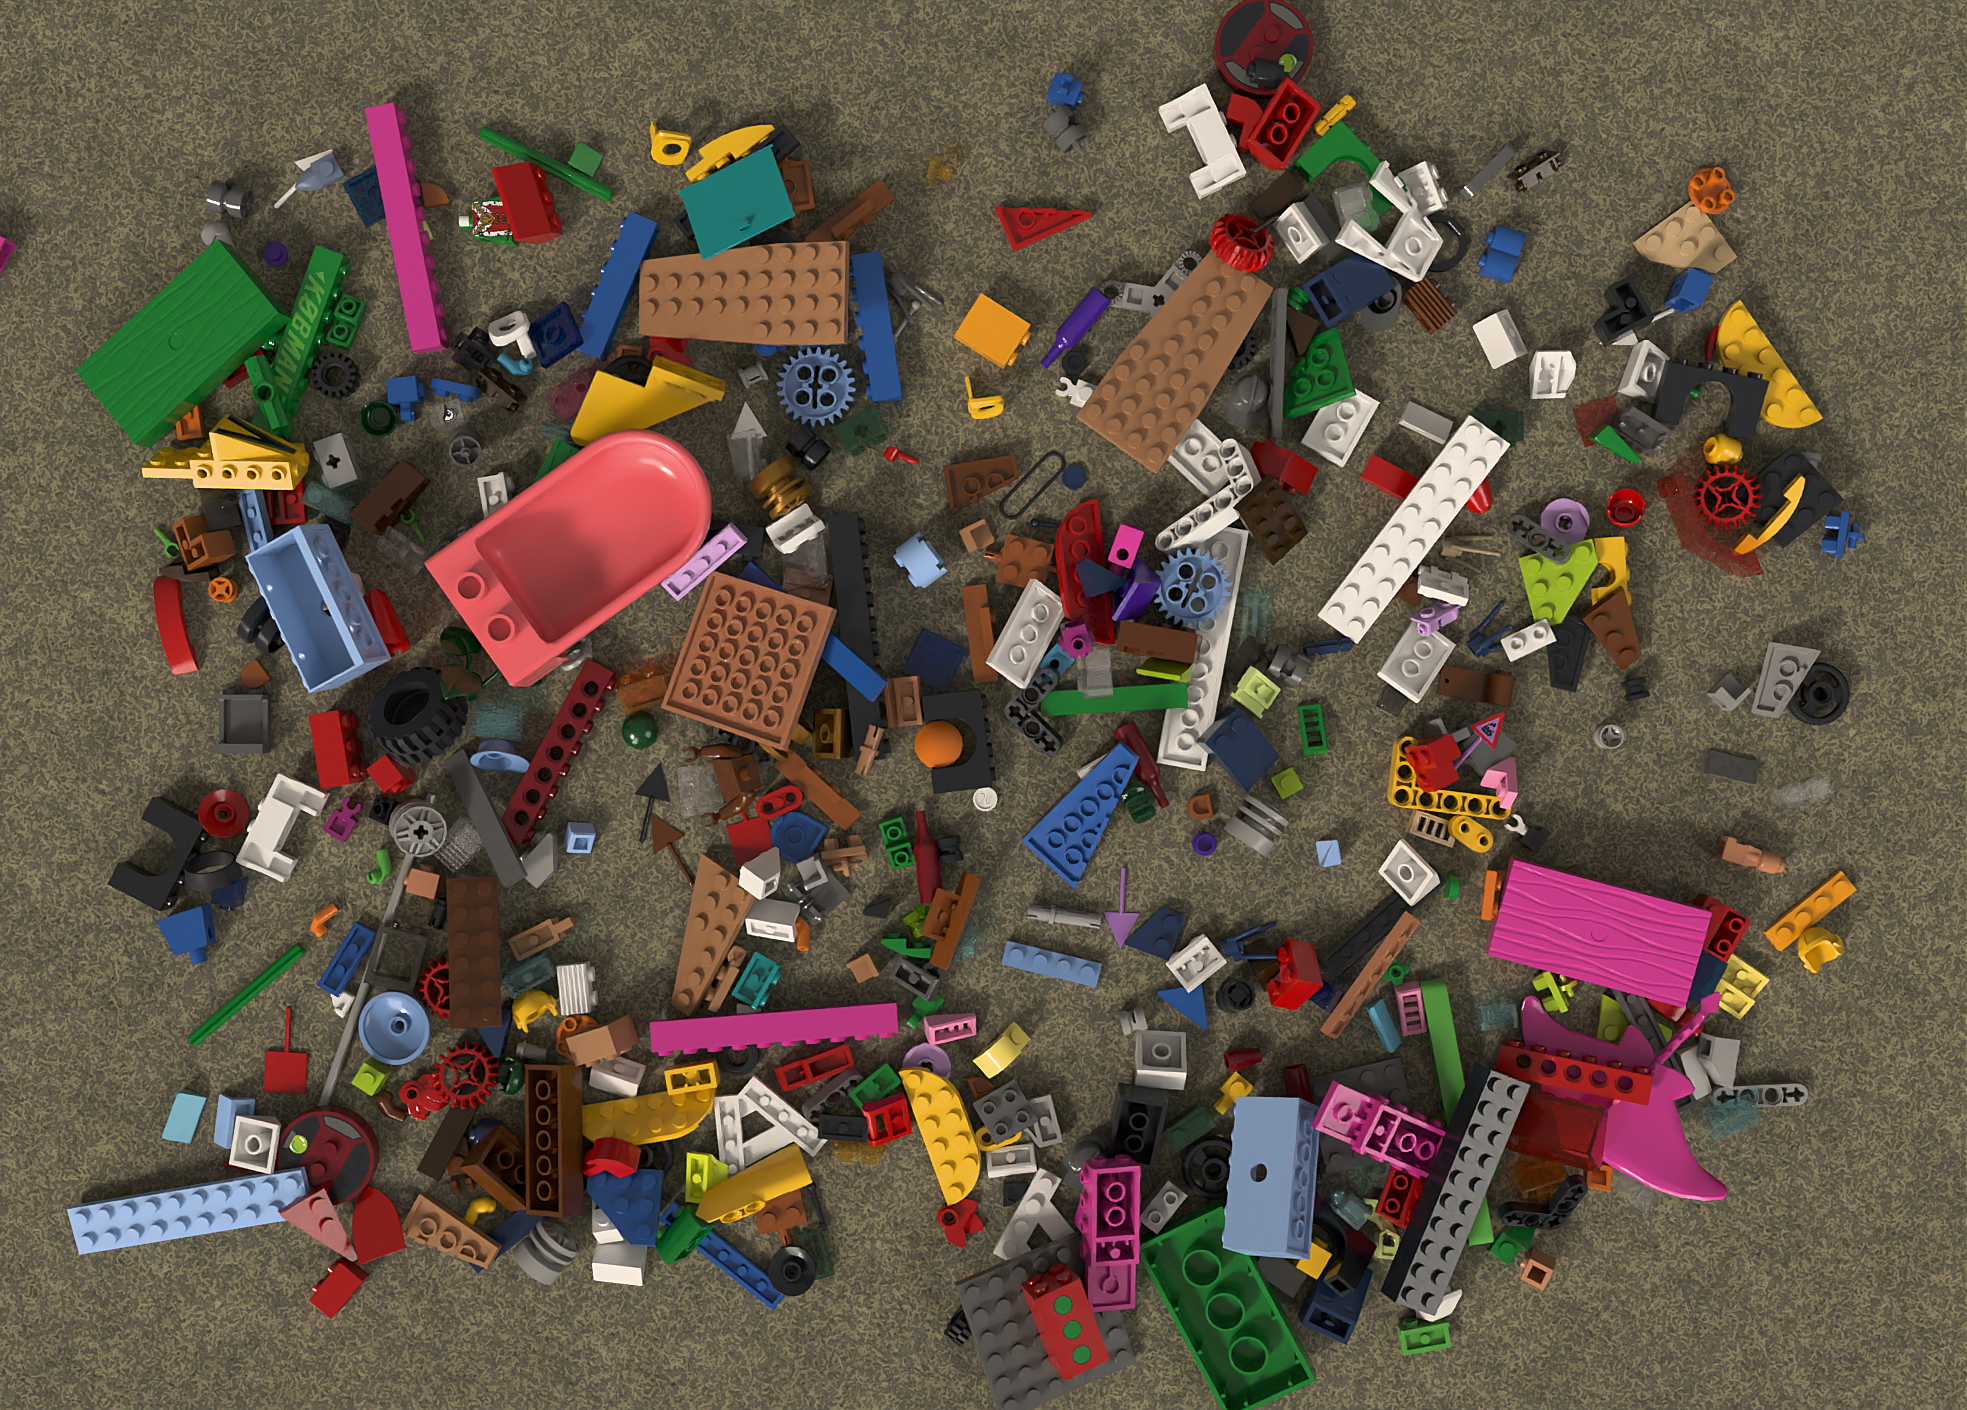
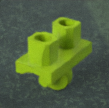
M1546 970L1532 978L1537 991L1549 987L1552 992L1551 995L1542 998L1546 1012L1559 1009L1561 1013L1568 1011L1567 1006L1569 1002L1564 991L1568 997L1575 995L1572 987L1577 985L1575 978L1568 979L1567 976L1558 974L1561 981L1559 983L1556 974Z

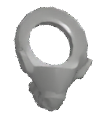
M585 636L580 639L581 643L567 653L569 659H575L566 663L568 661L566 660L561 664L564 671L577 667L587 656L592 657L593 650L590 637Z

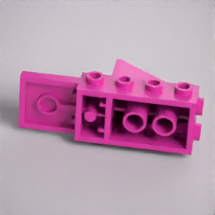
M1333 1080L1311 1126L1352 1144L1351 1149L1360 1154L1370 1153L1369 1156L1383 1163L1386 1160L1389 1161L1388 1164L1398 1170L1402 1171L1405 1168L1407 1169L1406 1172L1417 1178L1421 1176L1427 1178L1446 1133L1444 1129L1446 1125L1434 1118L1431 1121H1427V1116L1416 1110L1411 1114L1408 1112L1409 1108L1395 1102L1393 1106L1389 1104V1099L1379 1094L1374 1095L1369 1091L1367 1094H1363Z
M1120 1154L1111 1159L1095 1156L1091 1160L1083 1161V1169L1080 1170L1083 1194H1080V1203L1074 1217V1225L1083 1233V1242H1080L1079 1251L1080 1256L1085 1260V1294L1092 1312L1135 1308L1136 1264L1139 1263V1252L1141 1249L1139 1240V1228L1141 1226V1168L1129 1155Z

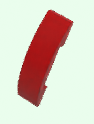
M171 577L156 579L153 585L156 619L163 648L174 675L198 671L199 666L195 647L190 644L181 602L184 599L181 582Z

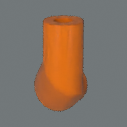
M332 902L314 915L310 930L312 933H315L316 937L320 938L328 932L327 927L324 925L325 922L339 912Z
M797 916L795 921L798 937L797 949L807 951L809 950L810 926L800 916Z

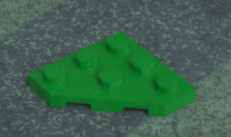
M1337 327L1313 336L1309 343L1308 351L1303 358H1300L1293 370L1292 378L1283 390V415L1286 420L1357 395Z

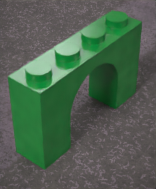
M1339 120L1297 160L1294 167L1311 184L1333 163L1344 160L1352 161L1359 164L1365 170L1370 181L1378 165L1384 160L1381 158L1377 159L1372 153L1369 144L1363 140L1360 141L1354 135V129L1348 123H1343ZM1399 177V179L1401 180V182L1404 184V186H1403L1402 188H1403V190H1404L1405 193H1406V192L1408 191V190L1405 188V187H1406V184H1405V182ZM1369 183L1367 196L1346 216L1345 220H1354L1367 232L1394 204Z

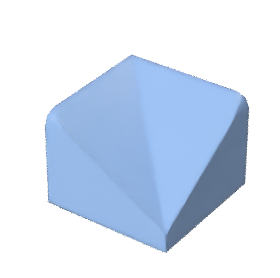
M568 822L564 837V845L567 852L591 853L596 835L593 824Z
M1332 838L1316 842L1320 866L1328 867L1342 863L1339 844L1336 839Z

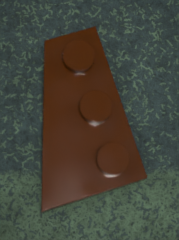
M1015 454L943 466L951 514L1019 479Z
M1621 585L1579 615L1621 670L1642 656L1625 591Z

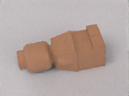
M1720 837L1714 858L1735 865L1755 866L1759 871L1769 874L1782 873L1785 868L1786 861L1778 853L1766 849L1759 850L1748 844L1736 843L1737 839L1732 837Z

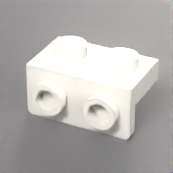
M499 472L498 475L477 478L484 518L513 499L512 492L515 491L513 478L509 477V474Z
M803 502L787 515H783L767 525L765 530L774 546L786 554L796 551L804 541L816 538L825 526L821 519L813 515L809 506Z
M1202 934L1193 938L1189 945L1181 952L1173 954L1166 965L1187 992L1190 993L1227 962L1206 935Z

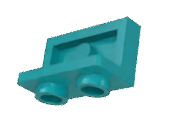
M755 951L731 995L751 1005L755 1010L759 1005L764 1007L770 997V994L767 992L771 984L776 985L783 973L779 971L782 965Z

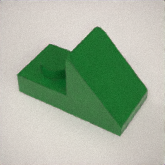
M1504 1225L1487 1250L1509 1266L1522 1247L1527 1251L1529 1250L1535 1228Z

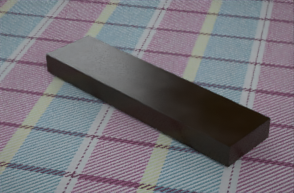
M467 1085L462 1090H459L457 1095H468L478 1089L472 1085ZM478 1098L475 1099V1108L471 1107L469 1101H467L466 1109L461 1108V1101H459L456 1108L450 1107L422 1158L417 1171L437 1181L441 1180L481 1105Z

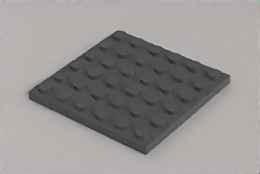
M1080 1230L955 1282L997 1410H1029L1136 1363L1119 1310L1093 1312L1110 1360L1067 1381L1063 1380L1049 1361L1021 1284L1026 1282L1032 1275H1041L1049 1271V1268L1056 1264L1066 1263L1080 1278L1085 1291V1260L1080 1256L1079 1251L1080 1242H1083V1233Z

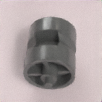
M1068 105L1056 112L1054 109H1051L1049 111L1051 116L1044 122L1043 127L1051 137H1057L1056 144L1064 154L1074 148L1081 150L1083 147L1080 144L1089 135L1088 131L1081 122H1075L1076 116Z
M214 180L208 192H206L207 207L211 212L219 214L227 212L232 217L246 220L251 215L252 208H255L254 193L248 187L240 185L233 187L227 182Z
M466 425L454 428L448 438L451 460L462 467L475 465L482 455L479 433L474 428Z
M1278 644L1273 653L1265 654V657L1268 658L1265 672L1277 678L1283 676L1284 681L1297 687L1305 676L1309 678L1311 673L1307 672L1310 658L1298 652L1292 654V649Z

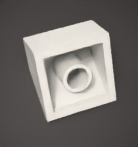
M1137 1030L1134 1066L1135 1085L1149 1088L1184 1090L1187 1074L1186 1032Z

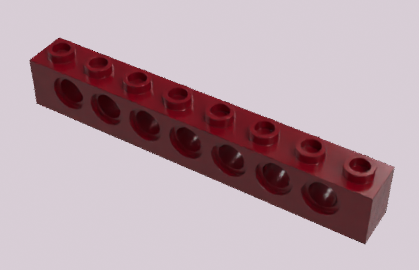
M587 658L501 818L511 841L518 845H523L526 842L530 843L535 836L537 830L534 827L537 821H542L548 811V808L545 807L549 799L553 800L560 789L557 786L560 778L567 776L571 768L569 762L572 756H577L583 746L580 742L584 734L588 735L594 726L592 719L595 713L602 711L606 703L604 697L607 691L611 692L618 679L615 678L617 672L593 659ZM592 681L596 682L599 687L595 695H591L588 692V685ZM580 703L585 704L587 707V712L583 717L579 716L576 712V707ZM569 724L575 728V735L572 738H568L565 735V728ZM556 746H560L564 752L560 760L556 759L553 755V750ZM545 767L549 768L552 772V777L549 781L544 780L542 777V770ZM533 789L538 790L540 793V800L537 803L533 802L530 798V793ZM521 811L527 812L529 816L526 824L521 823L519 820V813Z

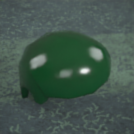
M383 400L370 401L359 412L360 427L366 434L375 438L388 436L398 424L397 411L391 404Z
M638 710L631 712L624 718L621 732L628 746L640 750L649 748L656 742L659 727L651 713Z
M503 1056L497 1069L500 1078L496 1079V1083L503 1087V1089H499V1092L513 1095L520 1091L525 1084L524 1062L516 1057Z

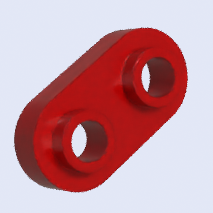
M795 785L780 788L762 796L756 803V812L761 818L766 820L778 817L798 808L803 802V793ZM790 792L796 796L793 802L787 800V794ZM767 802L773 805V810L770 812L764 808Z

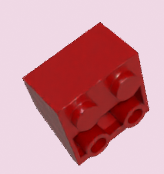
M1699 893L1692 905L1704 907L1712 912L1702 951L1727 963L1751 920L1713 897Z
M1391 1166L1374 1212L1388 1222L1406 1229L1425 1180Z

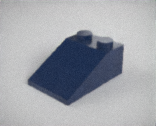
M1228 706L1196 741L1246 792L1253 787L1280 757L1257 726L1238 707Z

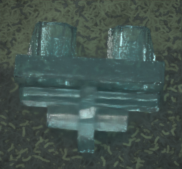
M965 923L950 965H958L961 956L962 959L968 961L971 953L979 954L980 950L974 947L978 938L971 936L975 927L974 924Z

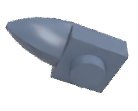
M330 153L310 163L311 166L298 178L295 188L304 191L319 190L346 176L333 153Z

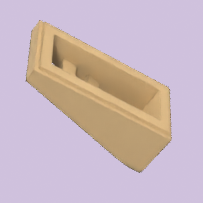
M1413 809L1405 832L1453 848L1455 838L1449 835L1447 841L1443 840L1449 823L1448 820ZM1421 817H1424L1425 821L1421 832L1417 831ZM1433 820L1434 823L1430 834H1426L1429 822ZM1441 823L1443 825L1439 837L1437 838L1435 837V833L1438 824Z

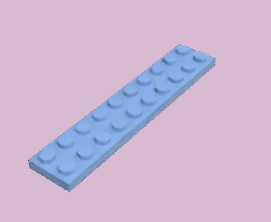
M303 1166L274 1171L273 1174L261 1173L71 1205L67 1211L80 1255L286 1221L277 1211L311 1192L305 1167Z

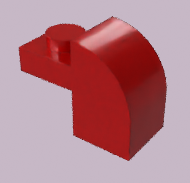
M1232 93L1225 118L1227 125L1241 128L1236 151L1245 155L1249 148L1246 140L1263 114V111L1254 100Z
M598 1138L595 1140L594 1148L588 1150L584 1157L582 1173L591 1177L607 1170L615 1176L623 1178L637 1171L641 1149L619 1138Z

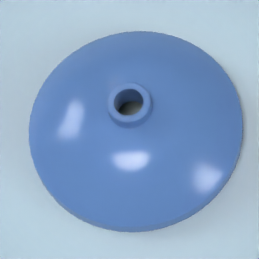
M388 991L372 998L363 1008L359 1019V1035L363 1046L375 1059L386 1064L400 1065L412 1061L425 1050L431 1035V1022L425 1007L415 997L401 991ZM399 1021L404 1023V1028L399 1026Z

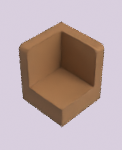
M985 518L959 530L969 555L995 542Z
M870 950L849 960L846 964L848 969L851 968L858 984L873 976L880 975L881 972Z

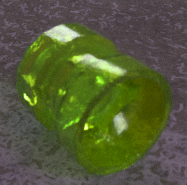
M922 905L902 918L904 923L911 927V933L915 939L922 936L920 933L927 917L925 915L926 910Z

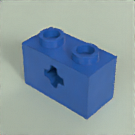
M1694 267L1686 270L1674 278L1663 304L1683 314L1692 311L1702 305L1713 277L1707 275V272L1701 268Z

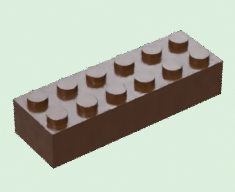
M497 876L446 878L450 1030L501 1027Z
M570 1062L524 1064L526 1214L567 1217L583 1213L582 1065L575 1067V1064Z

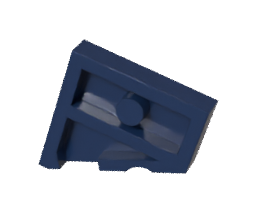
M1162 906L1133 935L1128 937L1124 944L1169 961L1186 915Z

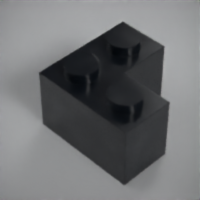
M1631 275L1607 287L1603 295L1613 312L1597 319L1593 328L1605 348L1650 325L1654 317Z

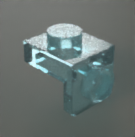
M1494 1002L1477 1005L1479 1030L1488 1031L1503 1027L1512 1029L1518 1027V1014L1515 1003Z

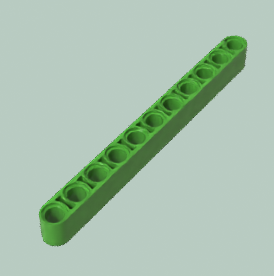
M1442 977L1419 981L1418 983L1422 990L1428 1042L1443 1122L1446 1125L1445 1130H1447L1465 1087L1447 987ZM1486 1194L1466 1240L1468 1246L1494 1242Z

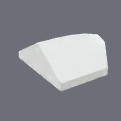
M1536 350L1529 367L1531 399L1564 398L1566 396V391L1575 377L1576 362L1570 350Z

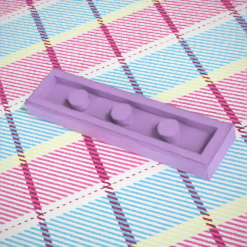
M730 522L705 543L689 562L663 580L661 585L679 601L742 547L748 539Z

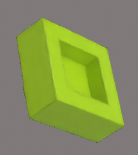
M1291 766L1270 778L1281 800L1304 788Z

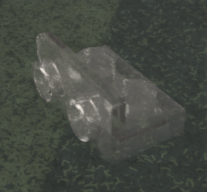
M756 429L727 434L736 482L752 480L768 466L767 458L762 457L760 448L764 447L762 434L757 433Z

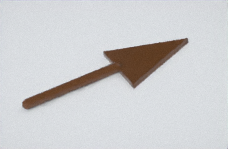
M651 814L654 854L668 847L690 885H693V879L672 846V843L685 835Z

